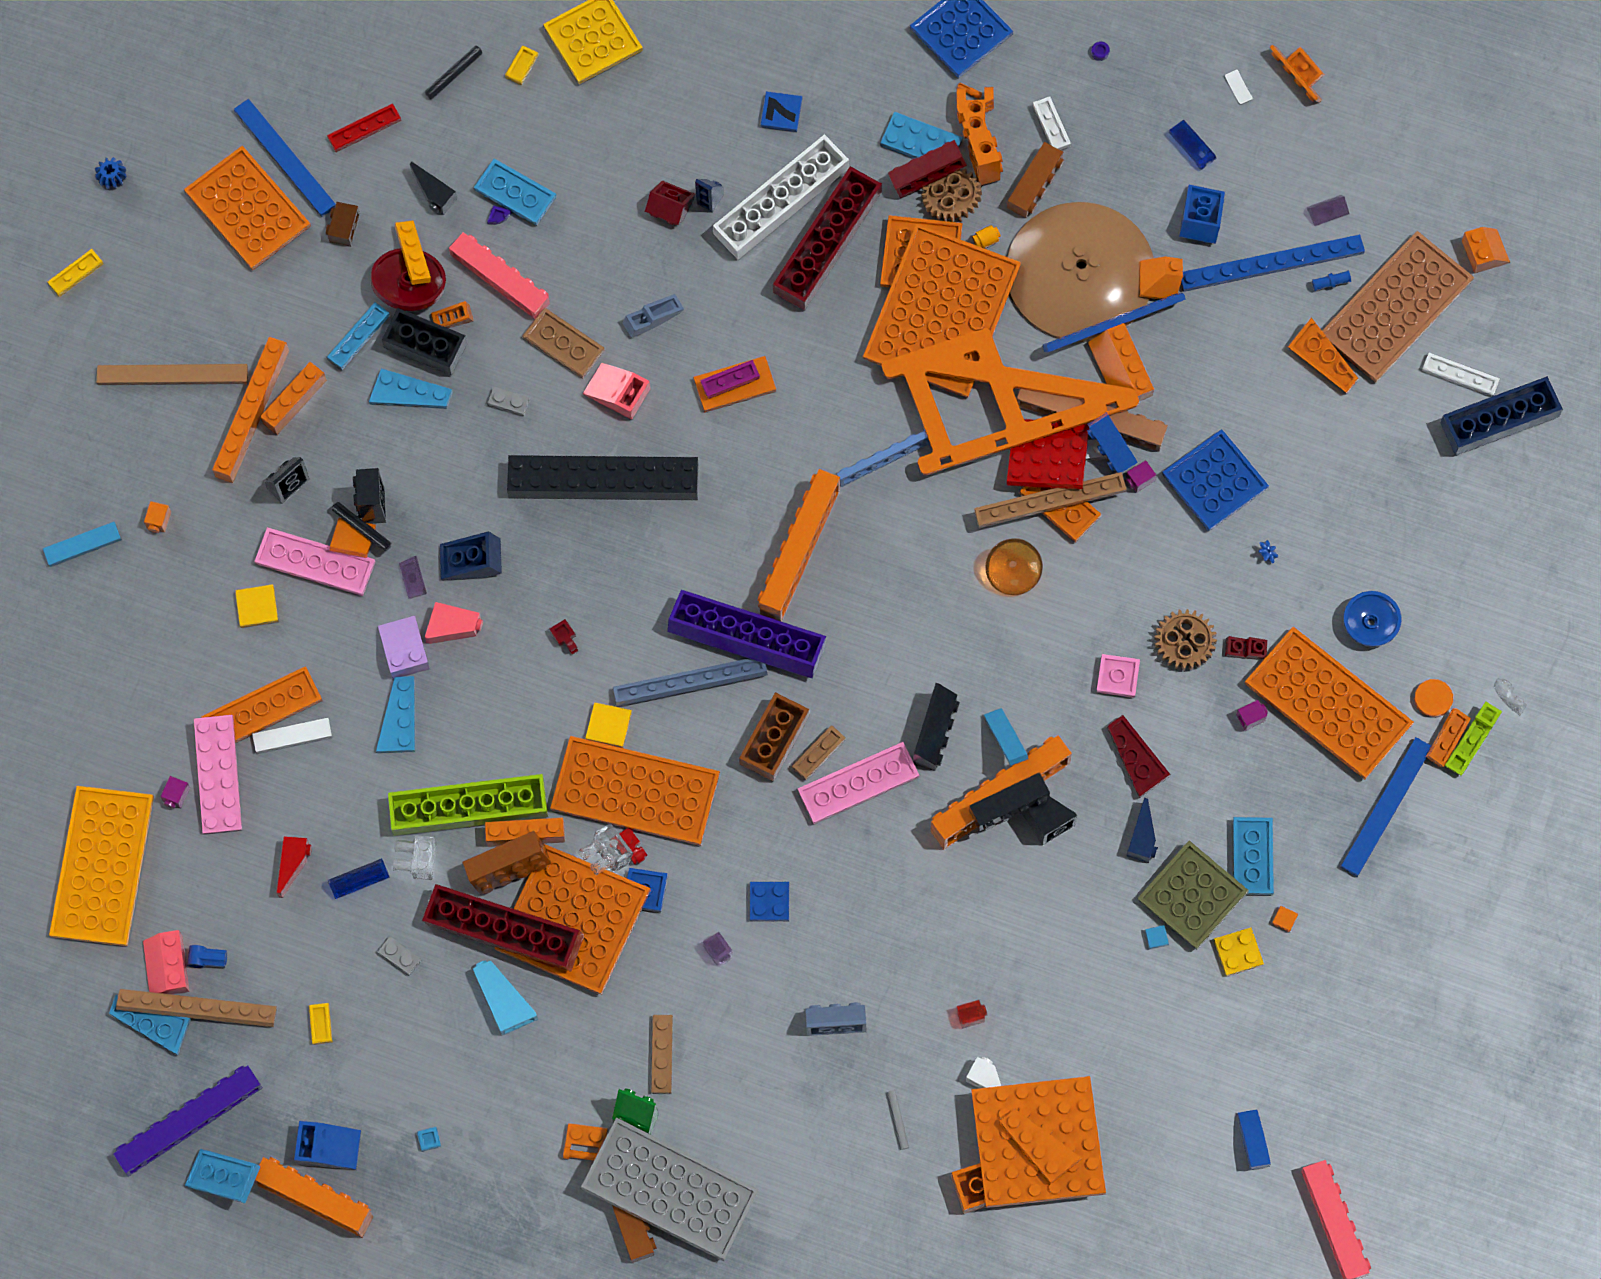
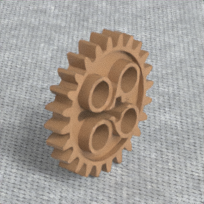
M966 168L962 172L959 169L922 188L923 205L926 206V211L930 212L932 217L937 216V220L944 217V221H947L948 218H951L952 222L955 221V218L962 221L961 216L964 215L968 218V212L974 214L973 207L979 208L978 202L982 201L981 184L978 182L977 176L973 177V172L967 174Z
M1179 609L1178 615H1175L1172 611L1171 618L1164 616L1165 622L1160 621L1159 626L1161 628H1156V633L1159 635H1155L1154 640L1159 642L1155 643V648H1160L1157 654H1164L1162 661L1168 659V666L1175 663V669L1179 665L1182 666L1183 671H1185L1186 666H1189L1191 670H1193L1194 665L1200 668L1201 661L1206 664L1208 661L1206 657L1212 658L1213 654L1211 652H1215L1216 649L1213 645L1217 644V640L1214 639L1217 633L1211 632L1214 625L1208 626L1210 619L1208 618L1203 621V614L1197 617L1196 610L1189 614V610L1186 609L1185 614H1182V611ZM1189 624L1191 629L1184 630L1181 625ZM1174 636L1177 641L1170 642L1167 637ZM1189 638V642L1187 640L1183 642L1182 639ZM1202 638L1204 643L1198 644L1194 639ZM1188 650L1190 655L1184 656L1180 651Z

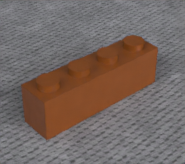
M1046 142L1043 143L1008 199L1007 208L1024 218H1027L1029 213L1033 214L1037 207V200L1039 198L1042 199L1046 193L1045 187L1053 182L1055 171L1057 169L1060 170L1064 164L1063 151Z
M612 1205L631 1262L635 1263L654 1256L653 1250L657 1248L653 1237H648L647 1231L650 1230L648 1223Z

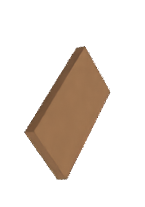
M546 308L542 310L523 334V339L581 378L585 377L605 351L603 346Z

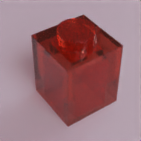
M980 1000L962 1004L956 1008L962 1029L985 1022L987 1011L985 1005H981Z

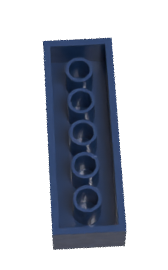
M1548 376L1444 414L1440 424L1456 456L1560 417L1563 408Z

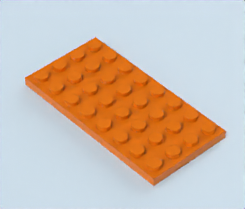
M1295 627L1290 629L1244 683L1364 780H1366L1414 723V721Z
M570 736L550 809L568 815L701 846L720 771Z

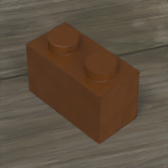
M336 202V206L332 208L330 218H332L331 224H328L326 227V235L330 243L351 247L360 216L358 206Z

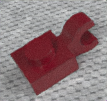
M566 619L549 628L559 646L565 643L572 655L578 652V647L572 640L576 637V634Z

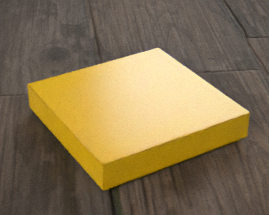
M273 584L235 590L241 628L279 622Z
M594 702L585 739L623 748L632 710Z

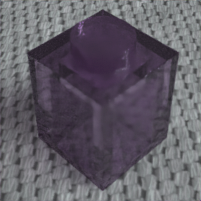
M717 932L703 942L704 949L716 965L720 963L723 965L731 959L733 955L732 949L720 932Z

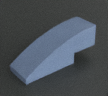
M673 294L644 305L642 310L626 315L623 325L631 338L663 324L681 313L684 308L677 296Z

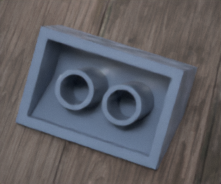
M854 1002L849 1003V1006H841V1004H830L829 1007L821 1008V1005L809 1006L806 1009L807 1036L866 1032L865 1005Z

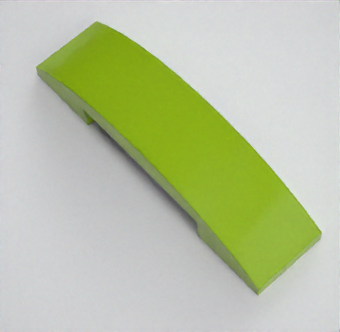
M1485 701L1445 766L1462 776L1502 711Z

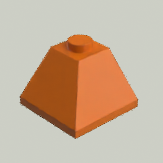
M1164 256L1139 262L1140 297L1163 299L1178 293L1183 278V259Z

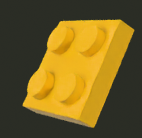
M1252 928L1214 938L1226 977L1264 965Z

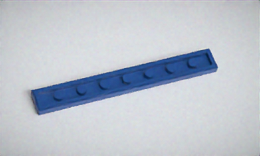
M249 98L234 108L235 113L321 217L329 213L333 207L335 208V202Z
M1184 293L1173 294L1045 343L1042 346L1044 352L1056 350L1122 323L1186 300Z
M1417 737L1414 739L1340 868L1358 877L1426 760V755L1431 748L1430 744Z

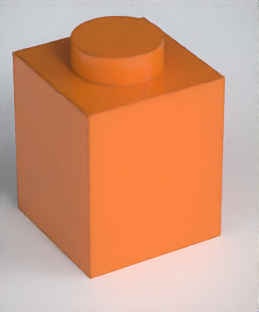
M150 501L144 524L149 531L154 533L166 531L171 515L169 505Z

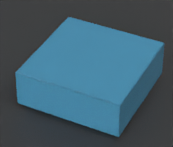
M1164 925L1145 929L1149 949L1169 945Z
M437 1127L417 1131L422 1152L441 1147Z

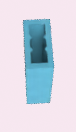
M486 960L476 964L473 971L502 1036L538 1020L536 1012L491 960L488 962Z

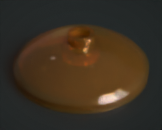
M1018 538L1006 539L996 544L989 552L985 563L986 575L991 585L999 592L1007 595H1020L1030 591L1040 580L1043 570V563L1038 550L1031 543ZM1015 561L1016 566L1010 567V562Z

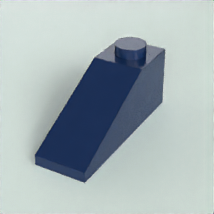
M696 179L697 205L714 212L724 195V188L719 182L714 180Z
M1144 797L1127 857L1149 863L1150 858H1155L1158 847L1154 846L1156 838L1148 798Z

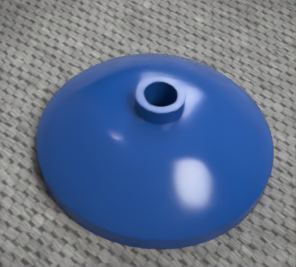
M1366 591L1357 594L1349 601L1344 611L1343 620L1345 629L1353 640L1364 646L1378 647L1389 643L1396 637L1401 627L1402 617L1398 605L1391 597L1378 591ZM1368 621H1373L1374 625H1369Z

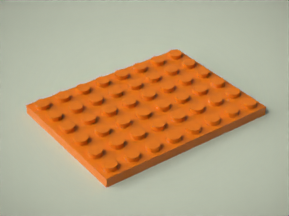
M916 223L864 352L863 359L882 366L885 360L988 328L993 336L1021 262ZM976 352L964 356L966 360H980ZM934 373L925 374L928 384L965 398L969 397L975 382L974 380Z

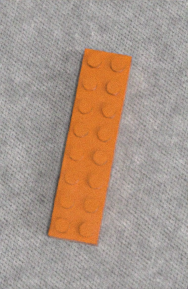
M821 469L818 470L817 474L812 475L810 490L805 491L802 499L804 501L802 508L798 507L796 511L795 524L791 523L787 533L789 534L788 539L783 541L780 551H782L781 555L774 560L772 566L774 568L773 573L768 574L766 578L765 591L761 590L757 601H759L760 615L782 622L839 494L840 477Z
M1059 735L1046 739L1043 742L1044 745L1037 749L1035 747L1027 753V760L1014 764L1007 770L1002 769L995 775L996 778L991 781L989 779L984 781L977 791L974 792L972 790L964 796L965 799L959 803L958 801L952 803L946 812L937 813L932 818L930 832L941 847L945 850L977 828L969 812V805L1039 772L1043 780L1046 781L1068 766L1071 762L1072 753Z

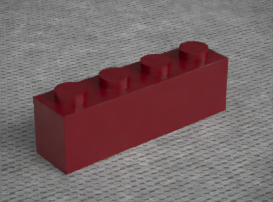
M953 140L946 142L939 148L928 151L918 158L910 160L902 166L895 167L888 174L896 192L902 198L966 167L967 164L957 143Z

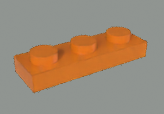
M1453 708L1426 757L1439 767H1444L1471 718L1457 708Z

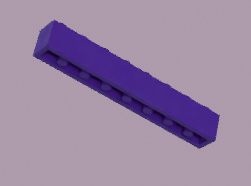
M247 1065L237 1068L229 1078L224 1077L217 1082V1086L212 1089H205L200 1093V1097L187 1101L179 1111L174 1110L170 1112L165 1120L155 1122L147 1132H141L135 1135L130 1143H124L117 1147L113 1155L128 1177L263 1089L250 1067Z

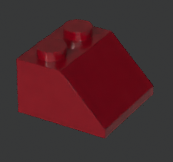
M662 180L650 192L644 212L649 213L654 218H662L669 224L679 225L685 219L696 194Z

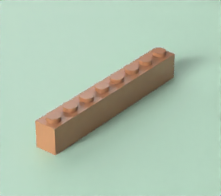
M1020 389L1017 397L1019 407L1047 416L1085 403L1082 399ZM1107 405V406H1106V407H1107V411L1112 410V409H1115V408L1111 407L1110 405ZM1127 410L1109 415L1124 441L1160 452L1168 426L1164 422L1147 419L1142 414L1134 415Z

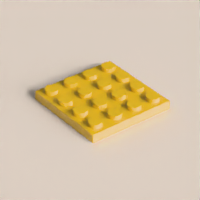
M587 0L543 24L544 29L579 85L643 51L642 45L613 0Z

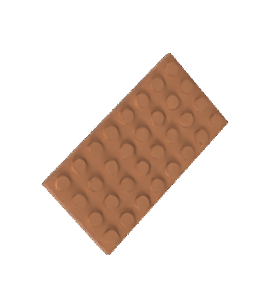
M1416 231L1322 332L1340 354L1377 383L1474 280V277L1420 232Z

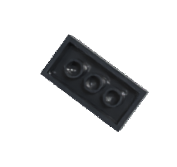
M397 308L382 338L383 347L387 350L452 376L467 346V339L464 334Z

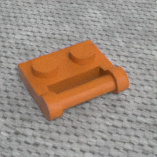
M568 1123L563 1159L577 1158L594 1161L598 1153L571 1150V1147L576 1145L599 1148V1152L607 1137L608 1128Z

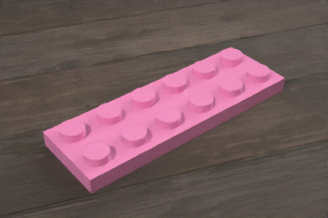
M267 527L254 562L260 566L363 596L376 561L369 557L364 558L330 551L329 545Z
M233 715L195 718L194 729L203 834L241 831L242 818Z
M901 742L798 788V792L813 824H816L919 778L920 775L904 742Z

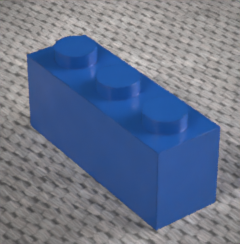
M1107 412L1087 424L1090 428L1087 430L1092 440L1097 439L1100 444L1097 446L1102 456L1107 455L1110 461L1107 464L1112 472L1115 470L1117 473L1124 472L1138 463Z

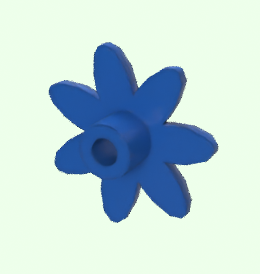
M1268 540L1265 543L1260 542L1259 544L1262 549L1259 550V553L1264 557V561L1269 559L1271 563H1274V558H1278V554L1274 552L1276 546L1270 547Z

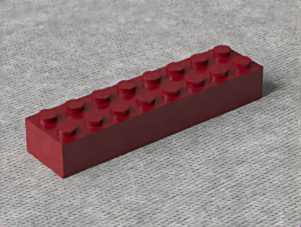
M851 166L848 168L774 281V294L806 310L881 195L882 183Z
M438 884L434 886L422 919L428 926L570 972L584 938V934L578 929Z

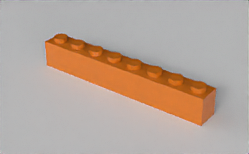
M272 337L268 338L212 469L216 478L230 483L234 482L261 419L260 416L264 412L289 353L287 342Z

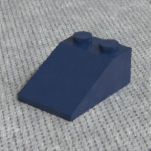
M487 531L440 544L441 580L487 578L502 574L501 538Z

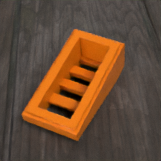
M466 301L431 313L433 322L446 328L474 321L470 305ZM454 312H457V319H455ZM446 314H449L451 321H448ZM439 316H442V324L440 323Z

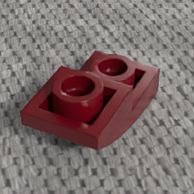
M1228 636L1226 638L1225 656L1243 659H1265L1267 657L1268 640Z

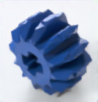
M105 157L104 163L99 161L100 167H95L97 173L95 177L101 186L105 185L107 189L111 185L116 189V184L118 183L123 185L122 179H126L125 172L127 170L123 166L122 161H116L114 157L111 161Z

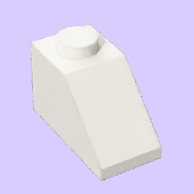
M977 1057L966 1077V1082L978 1088L1001 1086L996 1068L992 1065L993 1062L985 1057H982V1059Z

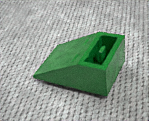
M627 1088L624 1090L619 1089L612 1116L613 1123L618 1118L651 1135L659 1116L654 1099L648 1096H643V1098L636 1096V1092Z

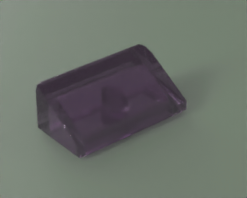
M1343 195L1307 207L1314 226L1350 214L1345 196Z
M417 556L399 563L408 598L411 599L427 594Z

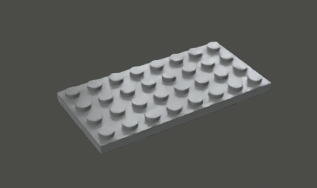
M618 1118L615 1119L580 1188L722 1261L725 1260L759 1190Z

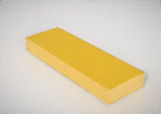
M90 249L47 281V283L61 297L104 265V263L94 250Z

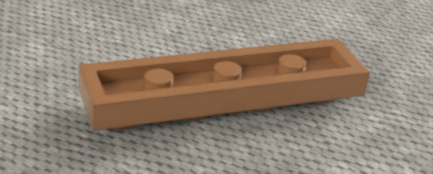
M653 1015L652 1094H672L673 1015Z

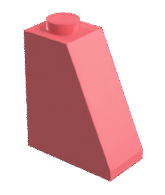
M435 602L425 634L426 643L432 644L475 637L477 631L482 629L483 620H481L480 613Z

